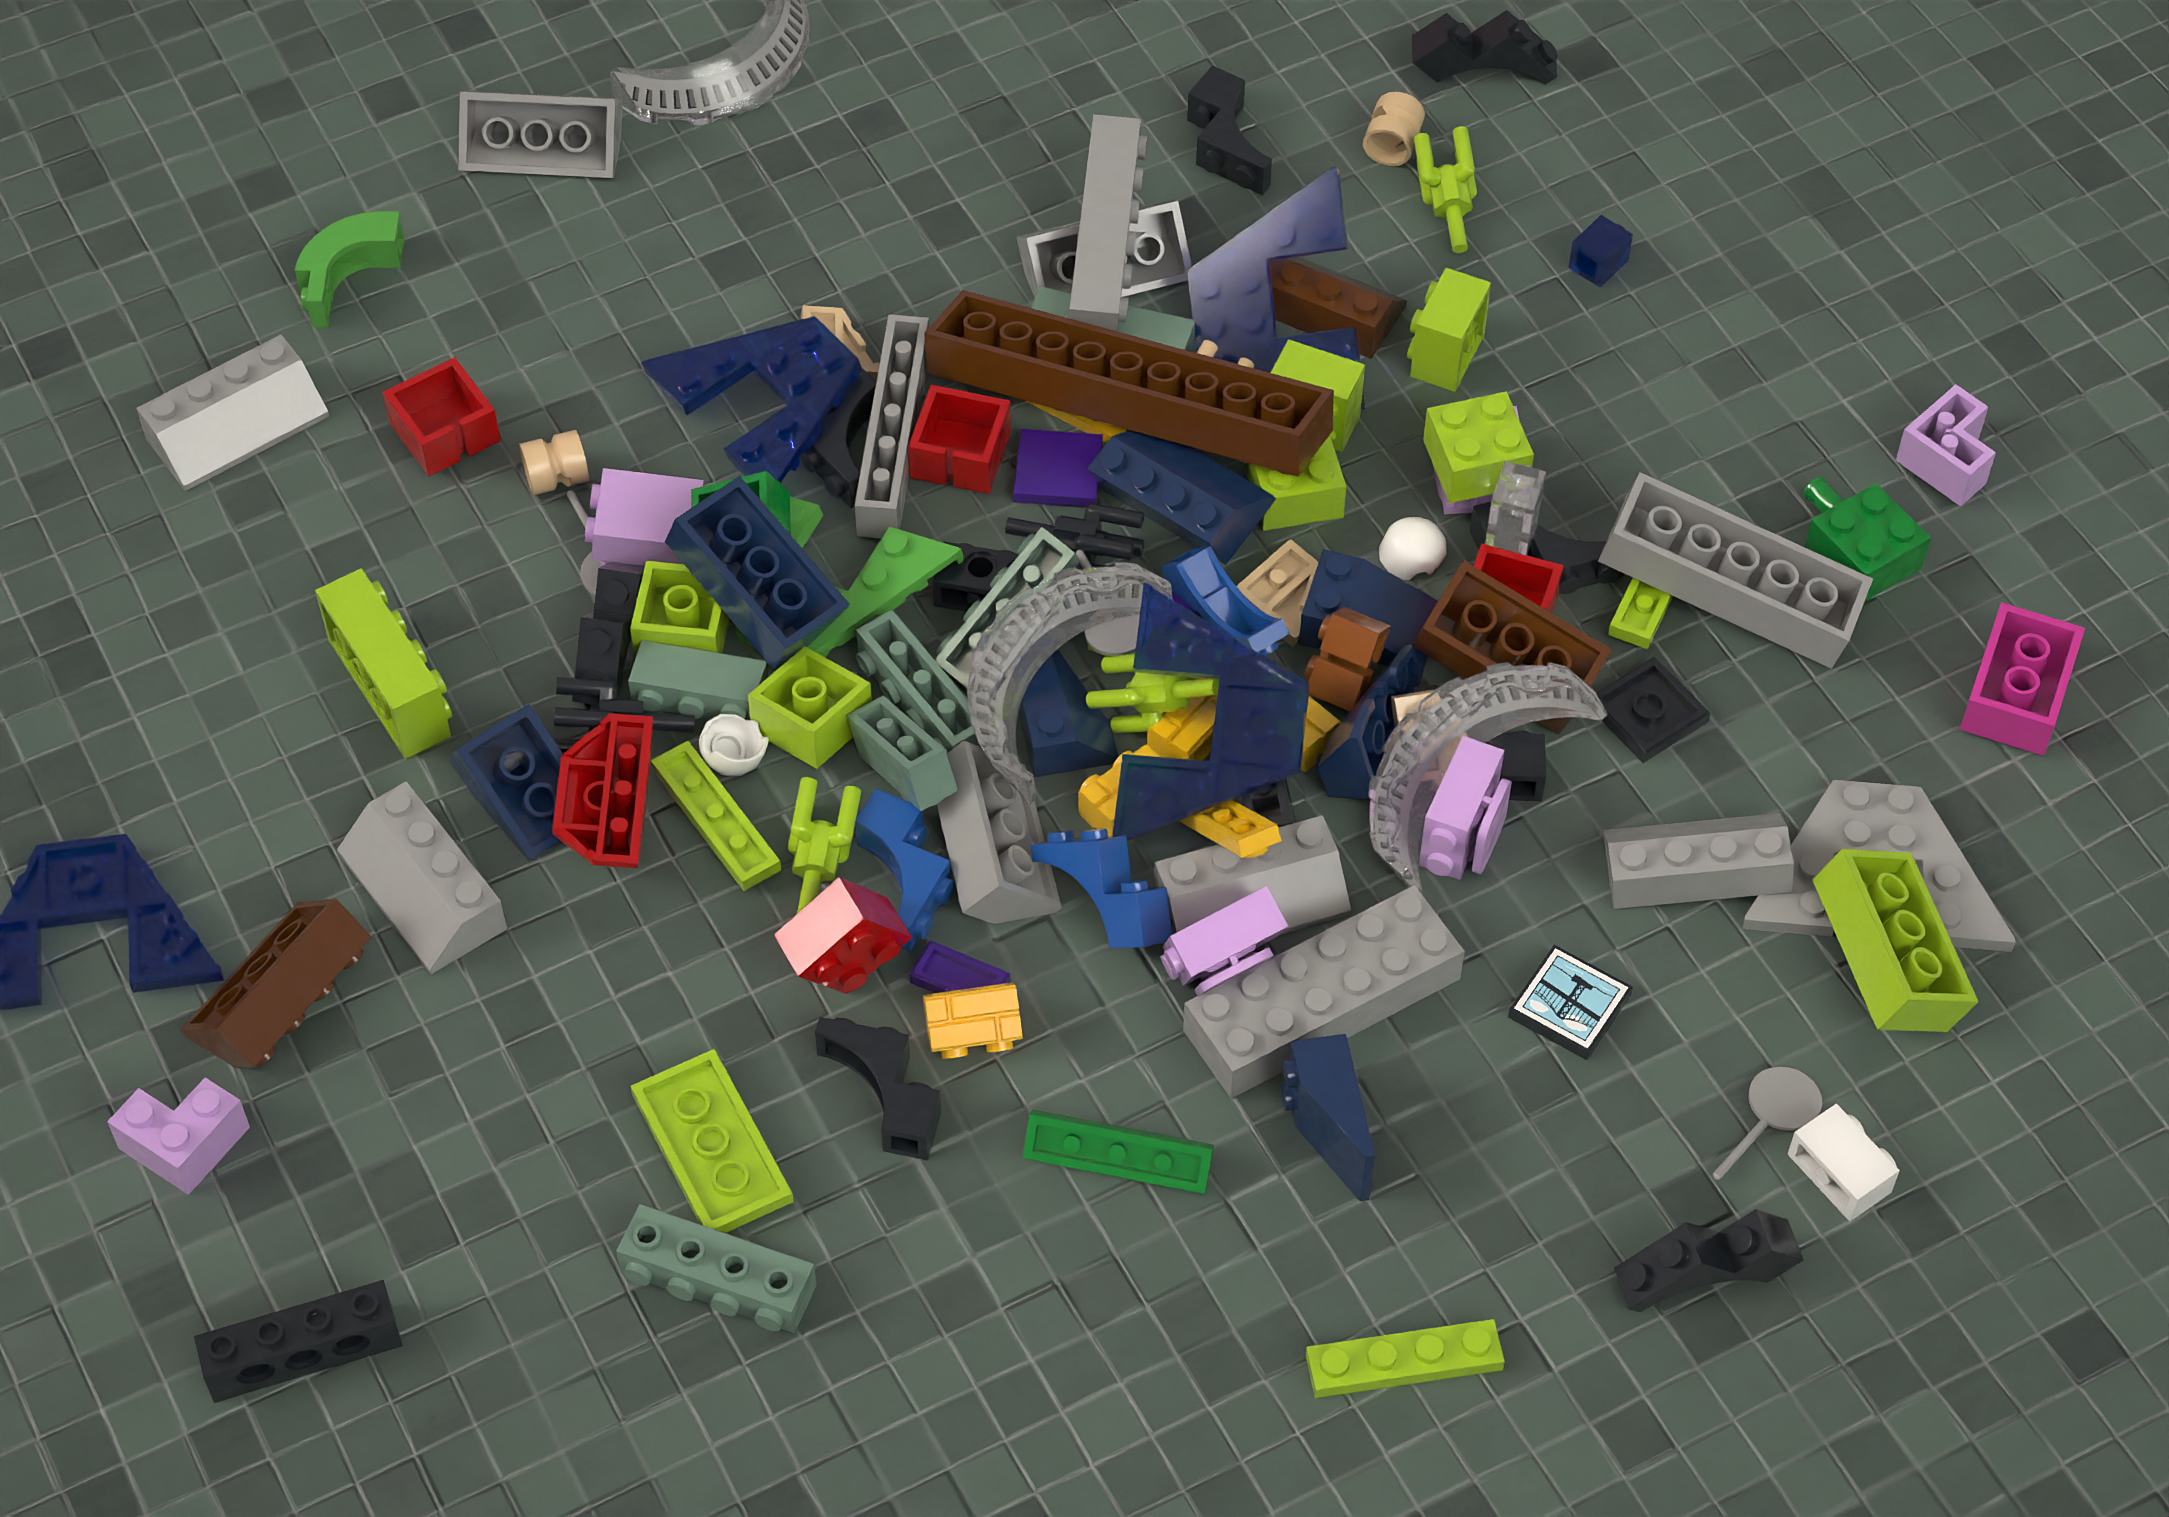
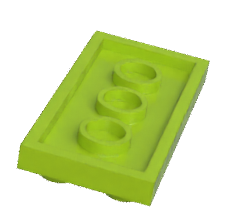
M715 1049L630 1086L635 1102L700 1225L727 1233L794 1202L791 1189Z

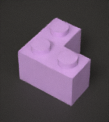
M1955 384L1904 429L1896 461L1959 506H1962L1987 483L1996 452L1978 440L1988 406Z
M206 1077L174 1111L138 1088L107 1121L118 1149L188 1195L250 1128L240 1099Z

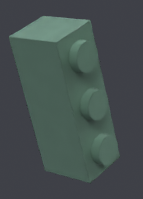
M641 640L628 684L631 700L643 701V709L646 711L695 715V719H713L719 714H736L745 720H750L748 694L769 676L767 661Z
M881 696L846 715L859 756L920 811L939 804L944 798L958 791L945 748L887 698Z

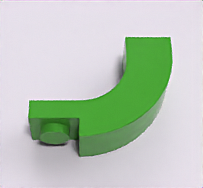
M374 211L346 217L324 228L304 247L297 260L295 274L301 294L302 310L309 312L313 328L329 327L334 292L340 282L347 276L366 268H401L405 236L399 211Z

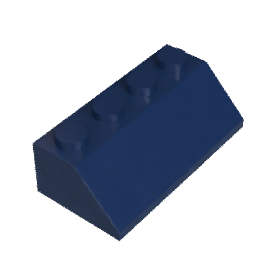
M1130 430L1112 436L1087 468L1105 492L1136 511L1144 512V516L1193 546H1211L1217 559L1224 565L1229 562L1276 500L1272 494L1193 447Z
M740 476L677 517L665 540V543L773 670L787 662L804 646L808 647L850 605Z

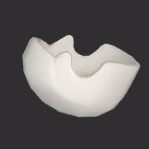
M1406 517L1393 523L1388 528L1379 546L1381 563L1388 572L1403 580H1411L1413 576L1421 572H1427L1428 575H1431L1447 555L1446 539L1435 523L1422 517Z
M719 714L706 722L699 738V748L707 765L721 775L742 776L757 767L766 752L769 738L762 736L756 720H745L736 714Z

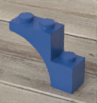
M1211 546L1193 548L1160 567L1170 589L1201 615L1218 650L1231 655H1237L1239 658L1256 654L1260 658L1275 651L1279 647L1277 641L1290 634L1283 619L1265 614L1240 592L1221 566Z
M875 788L855 822L857 846L879 858L895 876L902 891L898 915L912 936L901 949L911 952L919 938L925 939L928 936L934 922L933 914L939 904L945 905L951 897L954 889V880H951L950 860L921 849L927 835V828L924 827L923 810L920 811L912 803Z
M1107 828L1081 831V838H1074V830L1047 833L1048 841L1030 844L1032 862H1042L1064 870L1074 877L1089 893L1104 922L1109 948L1147 947L1166 942L1172 935L1167 887L1148 888L1147 880L1131 881L1126 835L1108 836Z

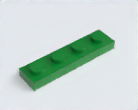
M1032 1109L1029 1114L1023 1159L1205 1194L1214 1145Z

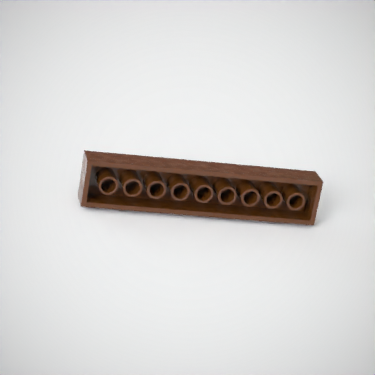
M962 290L924 333L926 367L929 374L976 386L983 390L1015 397L1022 401L1051 407L1058 411L1069 412L1094 421L1119 426L1133 432L1144 433L1169 442L1187 445L1208 453L1237 459L1244 463L1262 466L1283 474L1299 477L1333 431L1334 390L966 290Z

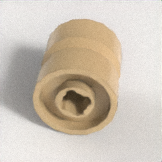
M1388 92L1382 95L1376 103L1372 120L1363 139V148L1366 154L1372 160L1387 166H1399L1406 163L1411 157L1415 146L1414 136L1419 134L1425 118V110L1422 104L1407 93Z
M576 430L555 434L550 443H546L540 438L519 444L522 463L533 496L556 490L559 482L569 487L590 481L584 451Z

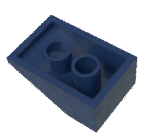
M1323 549L1301 614L1299 645L1320 650L1323 640L1318 639V633L1323 620L1327 615L1331 616L1334 612L1346 607L1391 625L1380 660L1377 662V664L1388 666L1404 645H1412L1438 600L1363 558ZM1414 648L1421 673L1423 674L1428 656Z
M530 704L456 749L449 758V761L475 799L528 861L560 841L552 834L561 756L563 753Z
M1346 1034L1291 1041L1290 1059L1283 1061L1285 1083L1281 1084V1097L1284 1110H1292L1296 1128L1359 1201L1369 1200L1375 1153Z

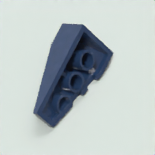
M1044 632L1025 650L1010 673L1034 777L1114 764L1119 756L1110 722L1100 708L1091 709L1086 703L1088 691L1047 633Z
M1404 645L1331 733L1324 752L1318 755L1316 773L1318 778L1322 779L1328 797L1377 799L1383 775L1397 746L1391 696L1413 693L1414 686H1419L1422 678L1414 647L1411 645Z

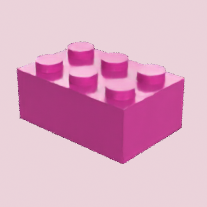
M2001 602L1959 730L2044 756L2057 721L2085 628Z

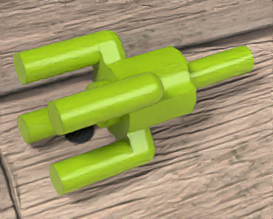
M1460 126L1452 131L1456 150V165L1445 164L1438 168L1434 166L1429 135L1427 133H1419L1414 136V144L1423 201L1433 206L1435 217H1441L1447 221L1452 251L1454 253H1464L1468 250L1463 216L1472 211V199L1477 194L1474 177L1475 166L1468 128Z
M1149 653L1106 656L1101 662L1102 670L1105 673L1135 671V676L1131 682L1127 683L1124 689L1088 692L1086 703L1091 709L1134 706L1142 715L1113 717L1110 723L1112 731L1115 734L1148 732L1150 727H1153L1163 718L1162 712L1185 709L1189 704L1190 698L1219 696L1223 691V684L1219 678L1188 680L1189 678L1185 672L1180 669L1156 671L1154 657Z
M803 777L800 780L788 842L789 852L795 855L792 872L803 878L797 914L819 895L822 882L834 881L838 863L845 862L849 857L861 796V789L858 787H844L837 826L823 820L811 822L818 781L810 777Z

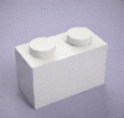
M1835 1104L1795 1131L1788 1151L1789 1157L1849 1221L1892 1193L1900 1171L1896 1167L1892 1156L1885 1149L1878 1148L1865 1134L1861 1123L1854 1116L1847 1115L1838 1104Z

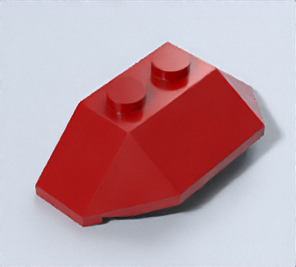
M609 713L600 721L599 726L585 734L561 756L552 834L592 865L638 869L642 855L650 779L653 734L652 716Z

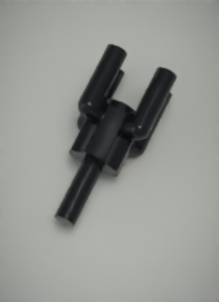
M1091 503L1085 509L1084 519L1060 515L1057 516L1054 526L1008 517L1005 533L1027 538L1032 533L1036 535L1040 528L1043 527L1073 552L1076 553L1077 550H1082L1090 564L1107 568L1109 573L1134 575L1132 570L1095 564V559L1097 555H1104L1131 561L1133 555L1141 556L1144 549L1143 539L1102 531L1101 522L1141 529L1144 521V512Z
M557 677L556 694L600 697L599 706L590 705V709L556 707L554 726L589 727V731L599 726L600 721L609 713L652 716L653 730L694 732L695 715L643 712V701L617 700L618 687L612 680ZM554 738L555 743L563 754L579 741L577 739Z

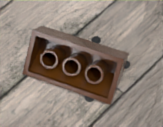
M1248 243L1230 269L1229 302L1370 359L1373 358L1407 305V300L1265 243Z
M1464 560L1411 645L1474 684L1513 673L1549 672L1574 679L1586 693L1612 651L1597 640ZM1544 705L1523 707L1516 710L1559 735L1572 719L1577 709L1566 706Z
M336 898L297 902L180 1029V1032L234 1068L259 1067L267 1062L275 1053L276 1048L273 1045L283 1034H289L301 1025L305 1019L303 1012L311 1003L321 1000L333 989L335 983L332 980L342 969L350 968L362 957L364 951L361 948L372 936Z

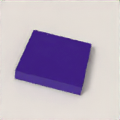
M1021 429L1013 502L1087 507L1091 503H1096L1098 482L1087 468L1102 450L1103 434Z

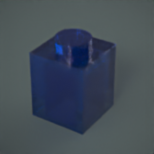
M1600 215L1572 242L1568 268L1599 288L1602 287L1628 262L1633 234L1623 226Z

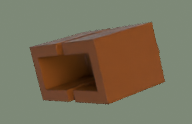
M1346 607L1339 609L1331 616L1327 615L1318 633V639L1323 640L1320 647V656L1314 654L1305 671V678L1309 679L1305 693L1350 711L1370 688L1376 671L1375 668L1370 667L1371 661L1377 663L1380 660L1391 625Z

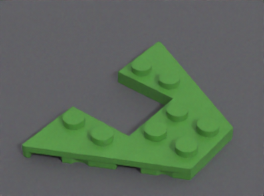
M790 496L791 536L803 548L823 517V513L819 505ZM889 526L849 591L835 587L850 604L849 607L807 648L826 657L834 647L841 646L855 637L854 630L874 616L878 618L888 611L897 608L905 602L909 594L921 591L929 585L927 580L953 561H956L958 564L963 562L965 557L961 548ZM736 627V635L740 643L755 648Z

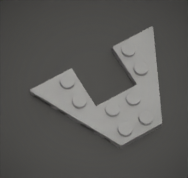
M1833 780L1791 844L1794 862L1792 892L1758 895L1745 915L1742 929L1832 937L1834 929L1812 879L1841 849L1911 852L1954 947L2012 952L2015 945L2013 934L1921 787Z

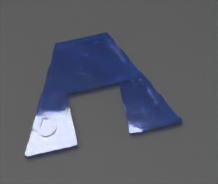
M1337 167L1329 169L1187 270L1192 319L1195 320L1194 339L1197 351L1204 340H1210L1218 347L1213 357L1236 364L1240 358H1247L1254 363V369L1271 373L1289 339L1360 363L1357 329L1354 327L1277 338L1269 261L1348 249L1340 171ZM1364 392L1362 393L1361 410H1365Z
M815 316L642 362L646 374L686 416L754 371L787 406L731 443L724 450L728 459L744 476L767 471L780 483H782L789 470L795 471L800 464V456L810 449L822 431V420L832 405L835 407L839 405L845 396L846 388L855 381L862 370L858 357Z
M1144 583L1133 665L1135 672L1218 678L1220 680L1210 761L1122 754L1112 836L1126 835L1127 841L1300 773L1310 689L1307 681L1281 668L1276 662L1265 655L1257 653L1239 642L1231 634L1213 623L1205 621L1194 614L1189 608L1181 606L1155 590L1150 584Z
M127 834L36 845L27 861L26 871L14 883L10 890L12 897L0 916V1010L42 1005L41 929L128 918L129 984L133 993L224 981L221 967L215 963L201 943L195 930L189 926L183 913L171 896L160 885L154 872L147 862L141 858Z

